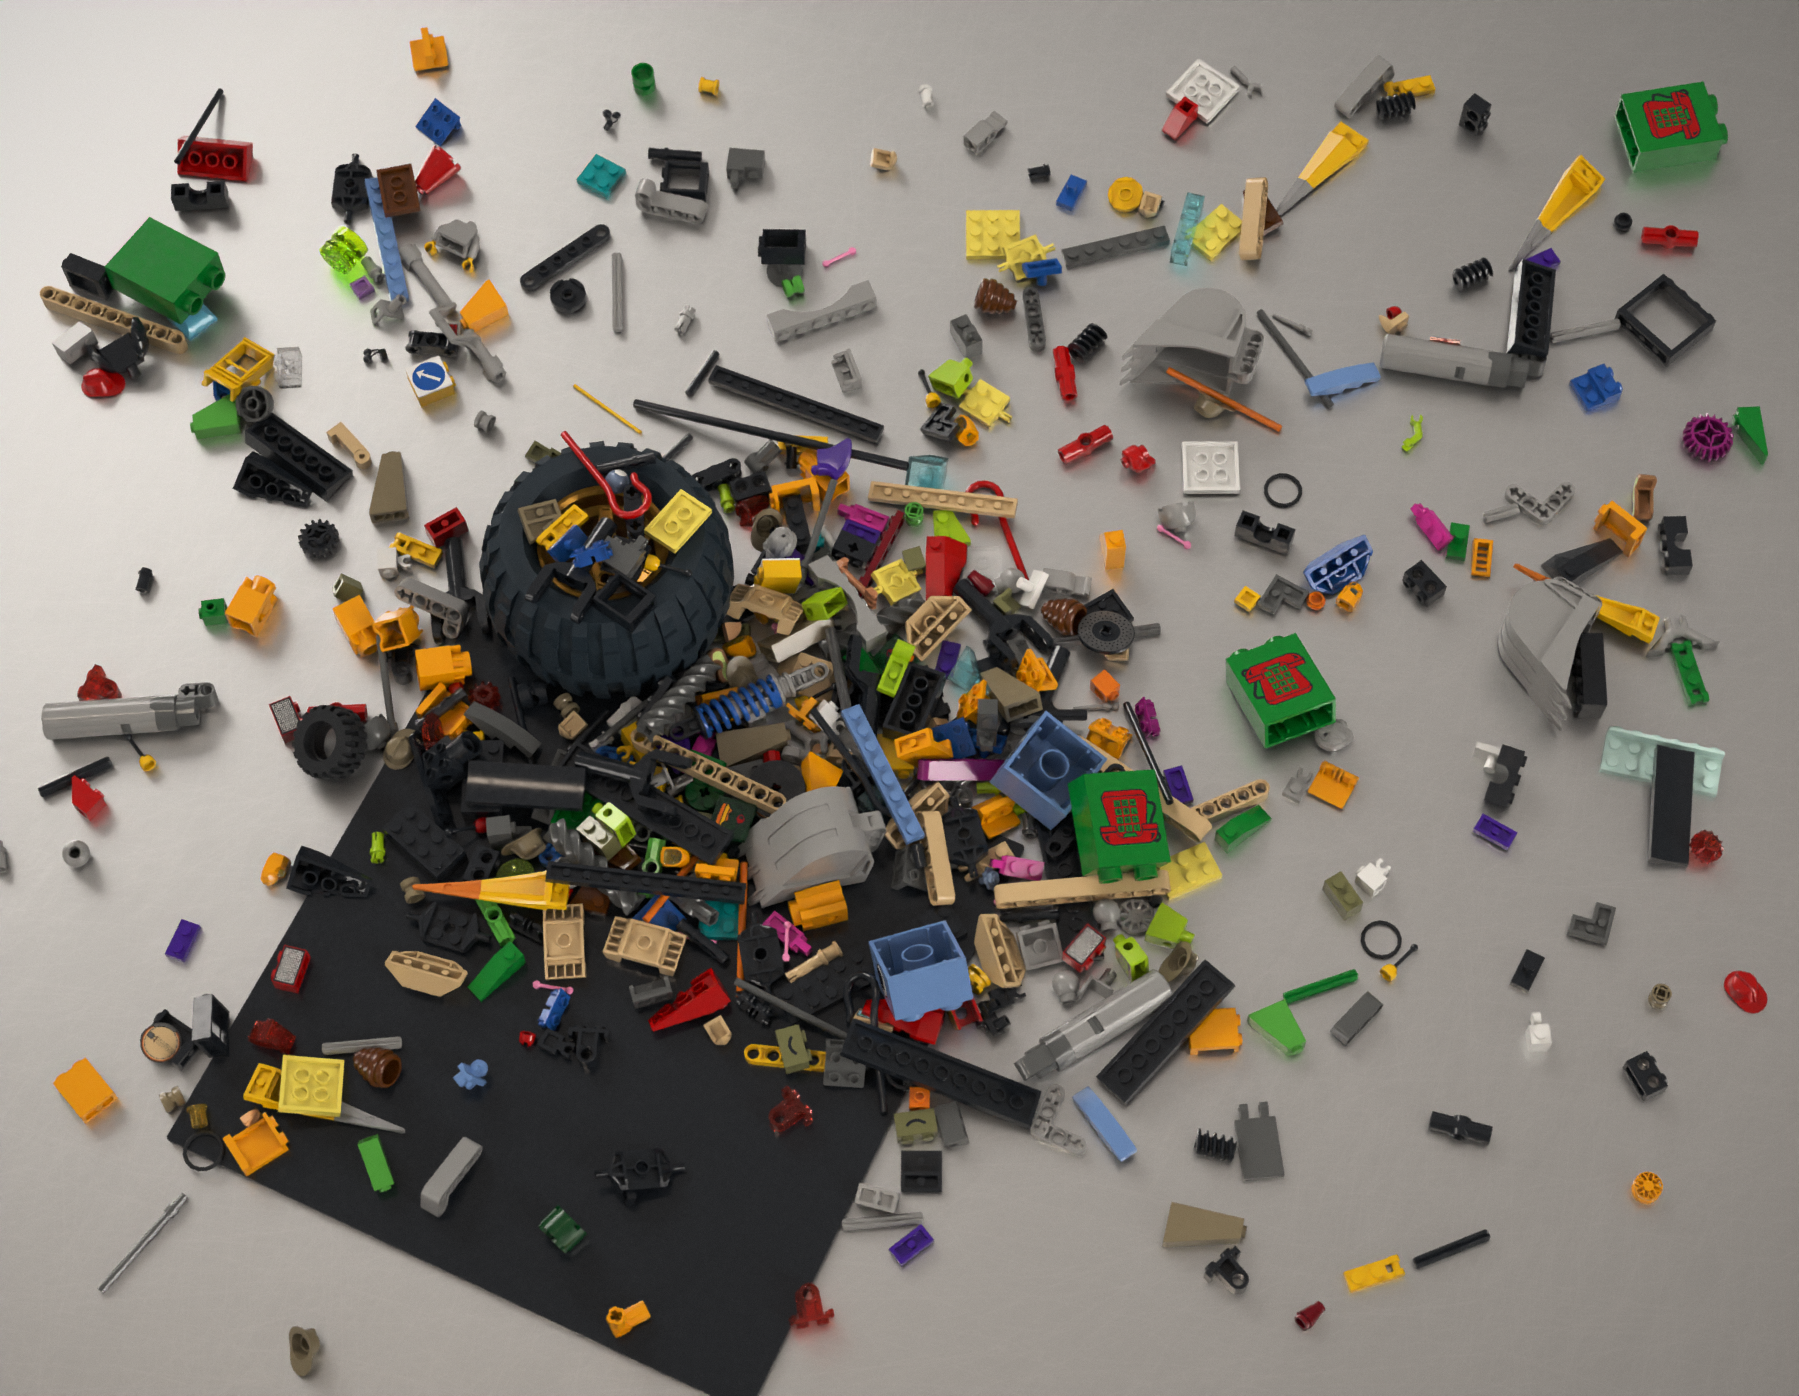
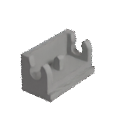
M847 349L833 355L835 360H832L831 364L842 392L846 393L862 388V378L851 350Z
M859 1183L854 1203L894 1213L897 1210L900 1193Z

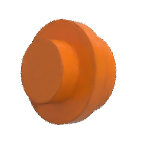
M1315 591L1307 596L1306 603L1309 608L1320 610L1325 605V597L1322 593Z

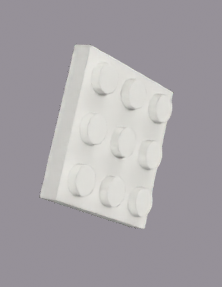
M1197 59L1166 92V97L1176 104L1184 96L1199 105L1197 117L1208 124L1239 91L1240 86Z
M1238 441L1182 442L1183 494L1240 493Z

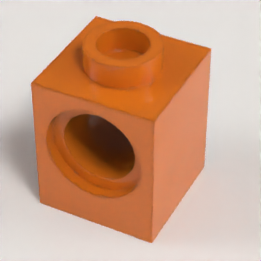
M1104 669L1090 680V689L1103 703L1114 701L1119 696L1120 684Z
M910 1087L909 1111L929 1109L930 1090L922 1087Z

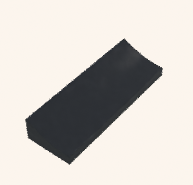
M1522 259L1516 267L1507 353L1529 354L1546 358L1548 355L1555 269Z
M274 413L267 419L256 422L245 430V443L311 488L313 493L326 502L353 474L352 469Z
M1658 744L1654 749L1648 862L1688 866L1695 756L1693 751L1679 750Z
M469 760L465 802L466 804L583 812L587 772L585 768Z

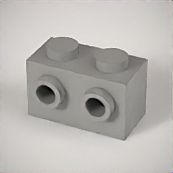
M79 321L54 340L52 345L58 356L72 364L87 352L88 344L95 346L99 342L93 330Z

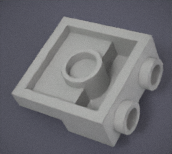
M1050 920L1038 922V927L1031 928V925L1019 927L1020 931L1015 932L1026 971L1064 962L1062 960L1063 951L1056 923H1050Z

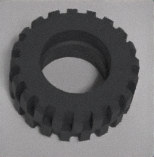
M319 705L318 707L311 708L309 712L302 716V721H298L296 725L297 730L293 733L295 738L294 742H292V747L295 749L293 752L294 757L298 759L297 764L302 768L303 772L314 778L342 780L347 776H351L355 772L354 769L360 767L361 760H364L366 756L364 752L368 747L366 743L368 737L367 732H364V723L360 722V717L354 714L352 710L343 707ZM333 727L336 735V744L334 751L327 758L324 750V741L327 733Z

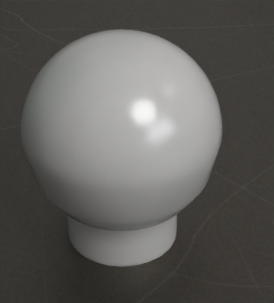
M1008 568L1001 573L999 578L994 579L998 593L1004 592L1008 588L1012 590V594L1020 592L1022 589L1018 588L1016 583L1020 577L1025 578L1022 571L1017 568Z
M73 840L64 846L62 857L69 866L80 867L89 860L90 850L83 841Z
M1102 899L1093 908V916L1097 923L1101 925L1102 932L1117 929L1116 922L1120 917V908L1111 899Z
M1069 970L1058 972L1053 978L1052 987L1054 992L1060 996L1061 1003L1066 1004L1077 1001L1076 993L1079 990V978Z

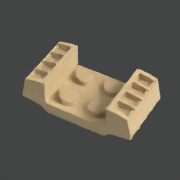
M737 584L730 595V607L726 614L739 620L745 609L751 612H758L769 618L779 619L776 633L789 635L804 610L802 604L794 601L789 595L756 584L752 586Z
M583 903L568 904L566 910H543L545 980L586 978Z
M615 916L603 949V954L607 959L621 962V959L624 958L659 968L660 974L673 976L687 935L643 921Z

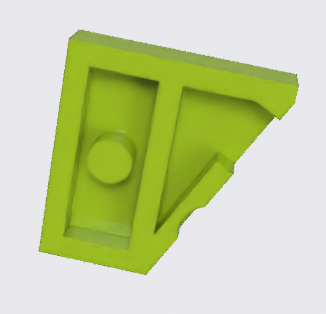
M933 511L934 536H947L963 542L967 546L971 545V539L953 511Z

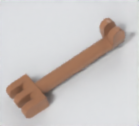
M843 557L839 559L836 563L840 572L845 573L849 583L855 586L864 596L868 607L876 609L877 591L871 586L866 588L847 570L848 558Z

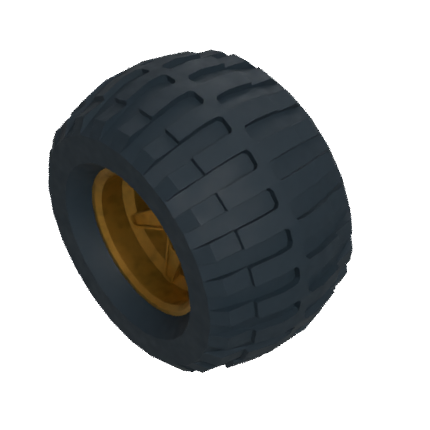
M604 441L589 443L590 447L581 448L596 469L597 464L632 457L633 454L642 455L654 451L656 464L642 466L637 470L635 468L624 470L629 477V484H632L630 475L635 472L638 475L639 481L651 492L652 503L644 513L645 528L680 489L712 509V514L676 554L645 534V538L649 541L647 545L652 547L650 554L657 556L661 564L682 570L690 569L692 575L686 577L685 574L661 567L652 572L643 569L638 581L635 582L656 595L657 606L632 633L597 610L594 604L580 624L572 622L570 619L573 606L582 592L574 590L575 588L558 581L557 578L553 579L538 602L533 604L525 600L527 590L543 566L555 563L556 561L546 551V548L537 544L536 541L529 545L518 514V508L556 499L562 515L575 504L589 516V520L580 527L587 537H589L602 517H606L614 521L618 527L614 535L628 539L625 519L619 518L612 512L606 493L570 447L562 449L561 455L551 458L546 455L537 461L531 473L523 471L515 479L510 490L504 492L494 510L491 525L486 527L479 569L486 611L491 617L496 634L504 645L508 646L509 651L523 667L527 666L531 672H534L536 676L553 687L560 684L569 693L581 697L587 691L592 692L596 698L611 700V694L625 692V697L639 696L641 689L649 685L653 690L658 689L657 685L661 678L666 677V675L671 676L672 673L676 675L680 671L683 672L687 668H691L696 659L700 658L714 641L718 628H720L730 607L734 567L728 528L717 510L715 502L710 494L683 466L673 460L667 461L666 458L661 456L660 452L649 448L642 452L637 451L633 443L618 442L617 446L614 447L605 446ZM623 493L614 494L619 508L624 511ZM641 493L642 504H643V502H644V496H643V494ZM551 536L548 540L552 541L554 538ZM575 557L569 558L566 562L571 563ZM601 561L595 562L589 571L593 581L596 583V590L602 589L606 585L603 582H606L611 575H614L600 570ZM624 591L613 594L606 604L627 617L641 600L630 592Z

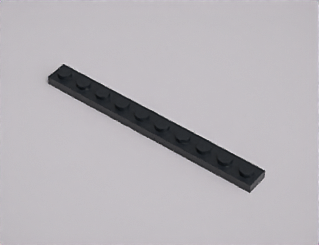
M715 365L708 379V382L712 385L876 444L884 430V425L717 365Z
M548 861L545 882L743 905L746 892V883L554 861Z

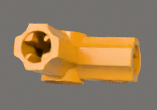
M642 1300L625 1310L616 1306L609 1309L606 1321L617 1338L627 1334L632 1327L646 1321L651 1316Z

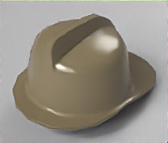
M1197 389L1200 395L1194 405V410L1202 416L1214 418L1225 409L1232 412L1236 411L1232 407Z
M773 508L764 509L753 519L750 540L752 546L757 551H763V543L769 537V530L772 527L776 528L775 525L777 524L782 527L783 519L777 510Z
M745 656L732 658L726 667V677L730 688L744 687L747 689L748 683L752 682L756 685V681L759 679L753 664Z
M402 729L397 731L387 742L383 751V760L389 768L399 770L411 763L414 755L409 743V736L415 730Z
M536 828L525 836L507 844L501 850V854L507 856L515 853L525 860L537 857L546 850V845L540 836L542 829Z
M1186 941L1180 942L1163 961L1158 971L1169 983L1178 976L1192 973L1199 957L1192 951L1190 943Z
M294 1326L289 1332L291 1366L297 1375L306 1376L312 1368V1358L320 1349V1341L314 1328L303 1329L302 1327Z

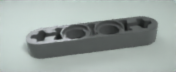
M1027 287L1023 290L1022 301L1029 346L1033 351L1040 352L1045 348L1046 337L1039 293L1036 288ZM1028 294H1031L1033 297V302L1031 303ZM1034 308L1038 312L1031 315L1028 313V310ZM1032 324H1038L1040 328L1038 330H1033L1030 328V326ZM1035 336H1038L1039 345L1035 342Z

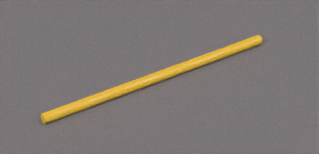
M576 384L573 385L575 389L639 434L642 433L641 430Z

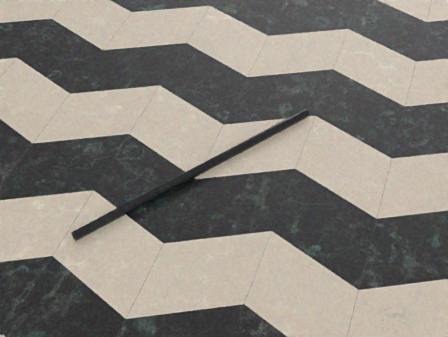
M635 399L633 407L813 450L827 449L835 446L825 442ZM852 449V459L904 471L909 469V462Z

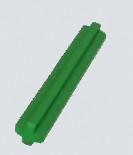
M1355 969L1284 992L1282 995L1283 1000L1285 999L1286 1003L1289 1004L1356 981L1359 978L1358 973Z

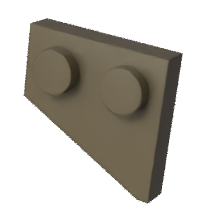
M556 499L518 508V514L529 545L533 544L538 536L561 516Z

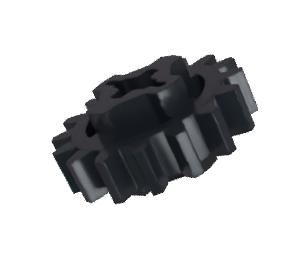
M321 519L318 520V523L311 520V525L306 523V529H300L301 535H298L300 541L298 543L304 554L308 552L309 557H312L314 554L317 559L322 554L324 557H327V552L333 554L332 548H338L336 543L340 542L338 530L334 524L330 525L328 520L322 523Z

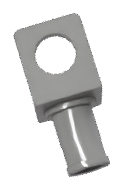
M398 294L392 301L380 299L370 310L372 324L376 325L384 316L403 320L402 306L406 304V298ZM379 309V314L376 318V310Z
M661 763L663 770L661 773L653 776L651 785L657 788L668 783L675 790L692 782L693 778L685 773L671 780L665 765Z
M1107 968L1100 979L1091 975L1080 989L1077 1000L1080 1001L1089 988L1104 998L1112 995L1114 989L1109 985L1117 977L1116 972L1113 970L1110 974L1111 969Z

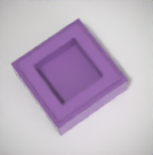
M365 275L349 284L359 300L375 291Z

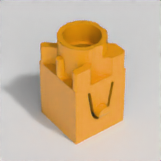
M808 448L799 456L797 461L801 466L800 470L802 473L800 475L803 479L816 478L820 499L823 501L832 478L829 476H814L812 474L811 467L817 465V450ZM846 471L836 480L837 485L831 502L839 495L845 494L850 490V478Z
M259 575L254 576L253 580L246 577L225 611L230 626L258 637L278 600L273 594L276 590L275 584Z
M360 595L332 608L338 625L356 655L360 654L362 657L378 651L376 635L379 634L374 632L372 627L374 619Z
M411 605L408 608L400 607L392 612L388 610L372 623L374 632L379 634L381 639L379 643L381 652L406 647L423 632V629L418 630L419 616L413 610L414 606Z
M460 645L415 650V665L420 691L432 690L439 683L446 687L459 681L465 684L464 678L472 676L469 651L461 652Z
M839 880L794 892L795 900L788 901L793 925H802L803 931L848 920V909Z

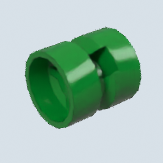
M648 63L636 64L631 70L633 89L638 95H650L656 88L654 69Z

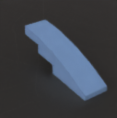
M1373 362L1326 372L1308 378L1304 382L1311 396L1339 394L1344 389L1358 388L1363 383L1378 382L1381 376Z
M1089 1086L1072 1096L1073 1102L1097 1131L1098 1137L1120 1162L1137 1152V1148Z

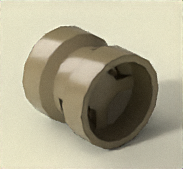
M569 693L560 695L554 701V706L561 711L564 719L573 710L577 713L580 711V707L572 701L573 698Z
M410 877L400 883L402 891L405 892L406 903L408 904L417 903L425 897L423 891L412 888V885L420 884L418 877Z
M1665 984L1655 985L1648 996V1002L1651 1007L1663 1009L1672 996L1671 989Z
M178 1086L172 1088L171 1092L159 1094L167 1113L172 1111L177 1105L181 1107L186 1104Z

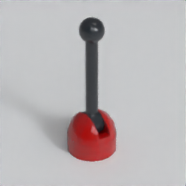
M486 817L478 818L472 826L452 830L447 828L445 835L451 836L452 833L472 829L477 833H487Z

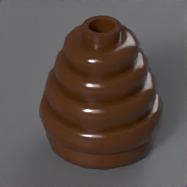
M983 278L973 306L983 314L987 312L990 314H995V312L1007 314L1010 310L1015 309L1017 300L1014 299V293H1009V289L1004 288L1003 284L997 283V280Z
M1064 598L1049 600L1047 603H1044L1041 613L1043 619L1053 629L1065 636L1077 635L1080 620L1087 615V609L1085 605L1076 599Z
M364 1048L353 1057L355 1069L373 1087L388 1088L397 1081L400 1075L401 1059L390 1049Z

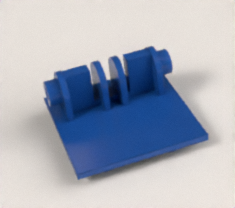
M435 98L415 127L441 146L452 129H459L461 127L459 120L461 117Z
M964 717L931 728L934 741L940 742L946 739L951 741L953 758L950 759H963L977 754L968 730L970 725L968 722H965Z
M655 895L632 919L645 922L642 918L660 895ZM667 899L649 923L671 929L675 932L677 924L685 917Z

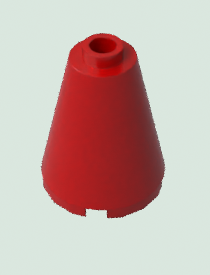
M434 145L415 179L417 192L421 195L423 193L429 194L461 170V166L458 162L455 165L453 163L454 158L439 146L436 147Z

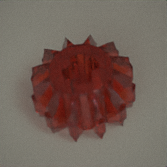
M482 681L480 686L475 683V689L469 690L468 701L470 706L475 701L495 710L494 706H499L500 704L498 700H500L501 695L498 693V687H493L491 682L485 685V682Z
M1703 830L1696 833L1691 838V843L1689 844L1692 848L1691 853H1694L1695 859L1699 858L1701 863L1706 862L1710 864L1717 861L1723 855L1722 851L1724 850V847L1721 845L1723 841H1720L1718 835H1714L1712 830L1709 832Z

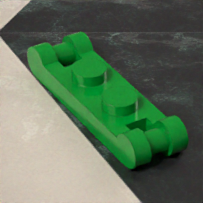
M1686 640L1681 644L1671 643L1670 651L1688 704L1695 705L1696 702H1709V694L1700 675L1692 651L1691 641ZM1679 651H1684L1685 655L1680 656Z

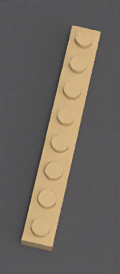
M871 481L868 501L899 505L917 502L924 508L1014 519L1018 505L1017 498Z

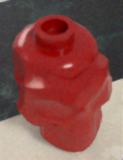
M1131 445L1122 451V458L1120 459L1124 468H1129L1136 473H1141L1143 470L1149 469L1150 466L1156 464V460L1149 455L1144 445Z

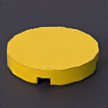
M1131 177L1118 178L1108 190L1109 203L1119 212L1128 213L1134 211L1140 206L1143 198L1142 186Z

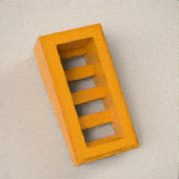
M1474 538L1472 541V576L1490 578L1493 540ZM1478 547L1487 548V551L1478 550ZM1477 554H1485L1487 556L1478 557ZM1477 560L1486 561V564H1478L1476 562ZM1476 567L1486 568V572L1476 571Z

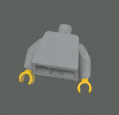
M460 220L440 225L432 236V241L425 243L424 248L426 252L430 249V254L435 255L437 252L435 245L464 259L468 257V260L463 261L462 266L465 271V267L470 265L469 271L472 273L474 271L472 262L473 259H476L479 250L477 226L473 221H469L466 224Z

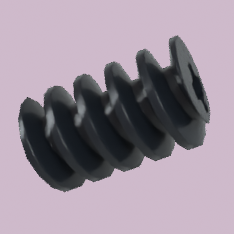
M1408 91L1406 94L1403 92L1399 95L1394 94L1393 97L1389 95L1386 99L1381 97L1379 100H1376V107L1381 120H1384V114L1387 115L1388 119L1391 118V113H1393L1394 117H1397L1398 111L1402 116L1405 110L1408 114H1411V108L1415 110L1416 103L1413 93Z
M1482 257L1479 260L1473 261V263H1468L1466 266L1463 265L1460 268L1454 269L1452 274L1453 282L1457 289L1462 291L1463 286L1466 289L1469 288V283L1475 286L1476 281L1478 283L1482 282V278L1485 281L1488 280V274L1493 276V269L1490 262Z
M1090 323L1068 345L1070 355L1076 361L1083 363V358L1087 359L1089 354L1093 353V349H1097L1098 344L1101 345L1103 340L1108 338L1106 332L1100 326Z
M1198 1128L1194 1148H1196V1154L1198 1155L1204 1150V1156L1206 1157L1212 1152L1213 1159L1220 1154L1221 1161L1228 1156V1162L1231 1163L1234 1159L1238 1140L1234 1143L1233 1137L1230 1136L1226 1141L1224 1134L1218 1139L1216 1132L1210 1137L1209 1130H1206L1202 1135L1201 1128Z

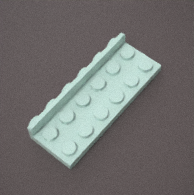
M1610 726L1608 728L1599 772L1652 783L1654 749L1657 744L1679 750L1695 752L1693 793L1716 797L1722 760L1725 756L1724 751L1714 747H1702L1696 743H1684L1678 739L1670 740L1659 735H1647L1637 730L1629 731L1619 726Z

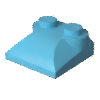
M204 304L196 315H189L181 325L167 318L189 341L218 320Z

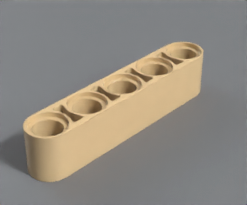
M1266 177L1248 178L1246 180L1239 256L1242 261L1260 259L1262 255L1268 195V181Z
M1263 779L1255 780L1191 809L1213 824L1264 802L1268 798L1270 786ZM1256 789H1262L1264 793H1258ZM1244 796L1247 800L1242 801L1238 797ZM1225 803L1228 804L1230 807L1223 808L1221 804ZM1210 811L1212 815L1208 816L1205 815L1203 812Z
M938 811L918 812L916 818L925 834L924 839L919 840V842L926 848L924 853L928 867H925L924 871L930 903L933 906L952 905L955 901V891L941 814Z

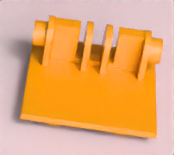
M1324 760L1307 792L1343 809L1359 777Z

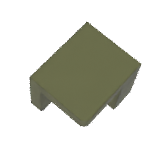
M920 546L902 551L903 561L909 572L922 568L923 574L926 573V563Z
M341 573L332 587L334 597L346 602L361 595L363 588L361 582Z
M1010 588L993 600V605L1003 615H1013L1021 609V605L1012 597V590Z

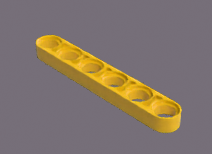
M750 1044L744 1050L745 1060L749 1064L784 1068L781 1053L777 1046ZM750 1050H757L759 1056L751 1059L748 1057V1052ZM810 1050L811 1056H816L819 1062L816 1065L809 1064L810 1068L804 1070L824 1072L826 1052ZM777 1052L779 1058L776 1061H770L768 1054Z

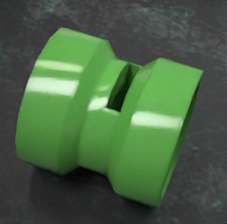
M799 275L794 276L793 279L781 281L787 298L793 296L794 293L800 294L805 292Z
M911 502L905 507V522L908 526L918 527L923 522V507L917 502Z

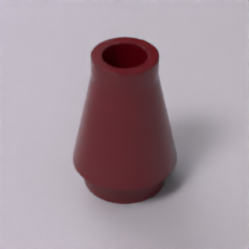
M975 569L967 576L973 586L983 596H987L995 587L992 580Z
M1316 1301L1314 1304L1298 1311L1297 1316L1294 1318L1296 1324L1302 1330L1311 1329L1325 1311V1307L1320 1301Z

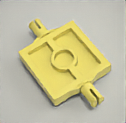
M1035 234L1005 246L1002 250L1006 257V262L997 265V269H999V272L1009 269L1016 282L1027 278L1022 270V263L1046 260V254L1055 251L1054 244L1051 243L1043 247Z
M982 379L970 390L966 388L963 392L965 399L959 405V410L988 428L999 418H1002L1007 423L1011 421L1012 416L1004 412L1006 405L1010 402V397Z
M899 559L872 572L871 577L877 584V587L873 589L878 594L882 593L892 606L898 601L921 591L922 588L918 584L916 576L923 574V569L909 572L903 560Z

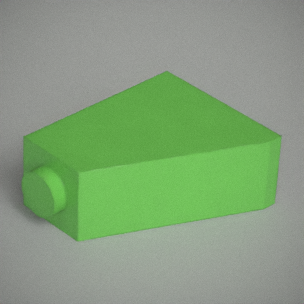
M230 394L192 415L193 422H190V429L192 433H195L197 440L241 433L240 415L236 409V400L230 401Z
M1285 999L1248 1015V1025L1285 1055L1291 1053L1295 1055L1304 1050L1306 1039Z
M379 1134L359 1140L358 1147L374 1191L379 1190L381 1193L391 1189L394 1179Z

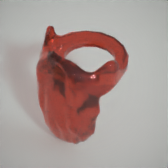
M759 495L739 502L735 512L741 518L740 526L752 527V518L770 506V499L767 496Z
M432 712L425 717L422 725V736L426 751L444 738L441 720Z

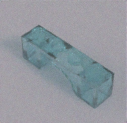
M1187 192L1171 249L1170 263L1182 266L1188 265L1195 232L1204 207L1205 196Z

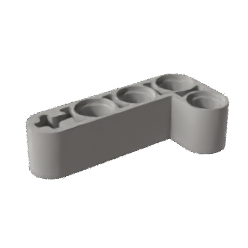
M1380 55L1376 56L1337 99L1334 107L1346 117H1351L1381 83L1385 84L1393 79L1395 75L1393 65Z
M647 178L640 180L635 193L636 206L639 210L692 223H702L708 208L707 203L702 200L657 191L655 183Z
M410 577L403 579L396 587L395 596L399 600L444 619L442 631L446 637L456 638L465 627L469 613V605L465 601Z
M464 1136L424 1186L421 1193L420 1207L440 1217L448 1205V1196L479 1158L483 1146Z

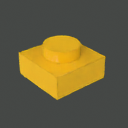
M1245 586L1234 599V603L1250 613L1260 600L1261 595Z

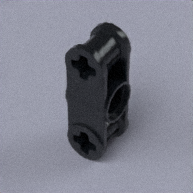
M416 330L409 331L408 333L409 341L405 346V350L408 353L455 357L457 355V345L451 344L444 333L420 332Z
M730 458L694 473L692 477L707 492L716 490L721 484L728 485L734 479L742 477L741 463L736 458Z
M633 484L627 485L623 490L624 511L628 512L638 509L642 505L641 492ZM644 514L635 519H625L628 539L636 541L640 535L645 537Z

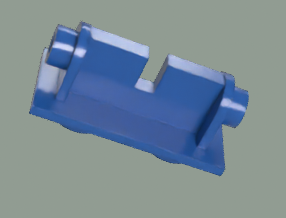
M602 539L592 543L593 546L585 548V546L575 548L574 552L570 555V558H576L573 560L575 568H582L593 564L591 556L595 557L596 562L610 559V556H613L612 549L607 548L610 541L604 542Z
M562 988L559 990L554 989L550 993L546 1006L551 1008L550 1010L543 1009L538 1019V1026L542 1028L547 1026L553 1031L556 1030L570 1000V996Z

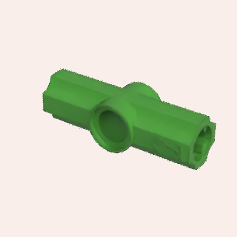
M649 838L645 861L642 865L643 872H648V866L655 863L657 869L654 873H662L660 857L662 848L666 846V840ZM640 893L645 894V898L652 899L655 896V894Z
M475 899L499 945L505 946L508 942H513L516 938L497 903ZM499 916L497 919L491 920L493 917Z

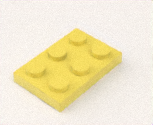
M1220 204L1185 235L1184 240L1212 261L1241 235L1242 220Z
M680 489L644 529V533L676 554L712 514V509Z
M1205 842L1170 856L1171 862L1157 869L1167 870L1169 873L1171 891L1166 894L1168 900L1222 878V873Z

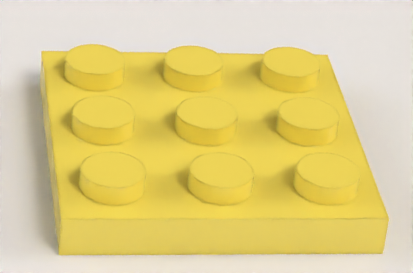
M966 210V260L1006 259L1002 248L1020 241V210Z
M283 1055L278 1112L340 1117L344 1060Z

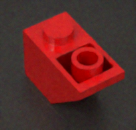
M1184 96L1172 109L1161 131L1176 140L1197 118L1199 105Z
M74 775L72 777V804L80 814L91 822L107 805L103 799L105 796L98 789H91V785L84 778L79 779Z

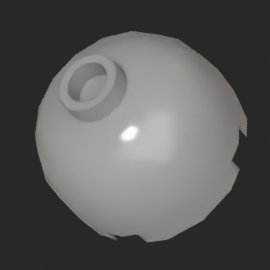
M1188 502L1186 506H1183V503H1176L1158 509V514L1164 527L1175 529V533L1186 531V527L1194 522L1196 510L1194 502Z

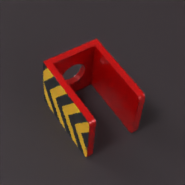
M974 997L971 1000L964 1001L961 1006L967 1011L965 1018H957L955 1014L957 1009L946 1011L953 1030L959 1031L962 1030L961 1027L983 1021Z

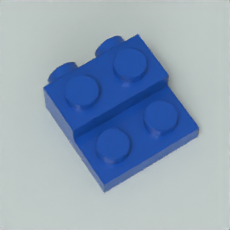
M1605 364L1588 369L1587 374L1571 379L1569 383L1586 412L1618 401L1623 391L1621 383L1619 381L1615 382L1613 378V370L1611 367H1606Z

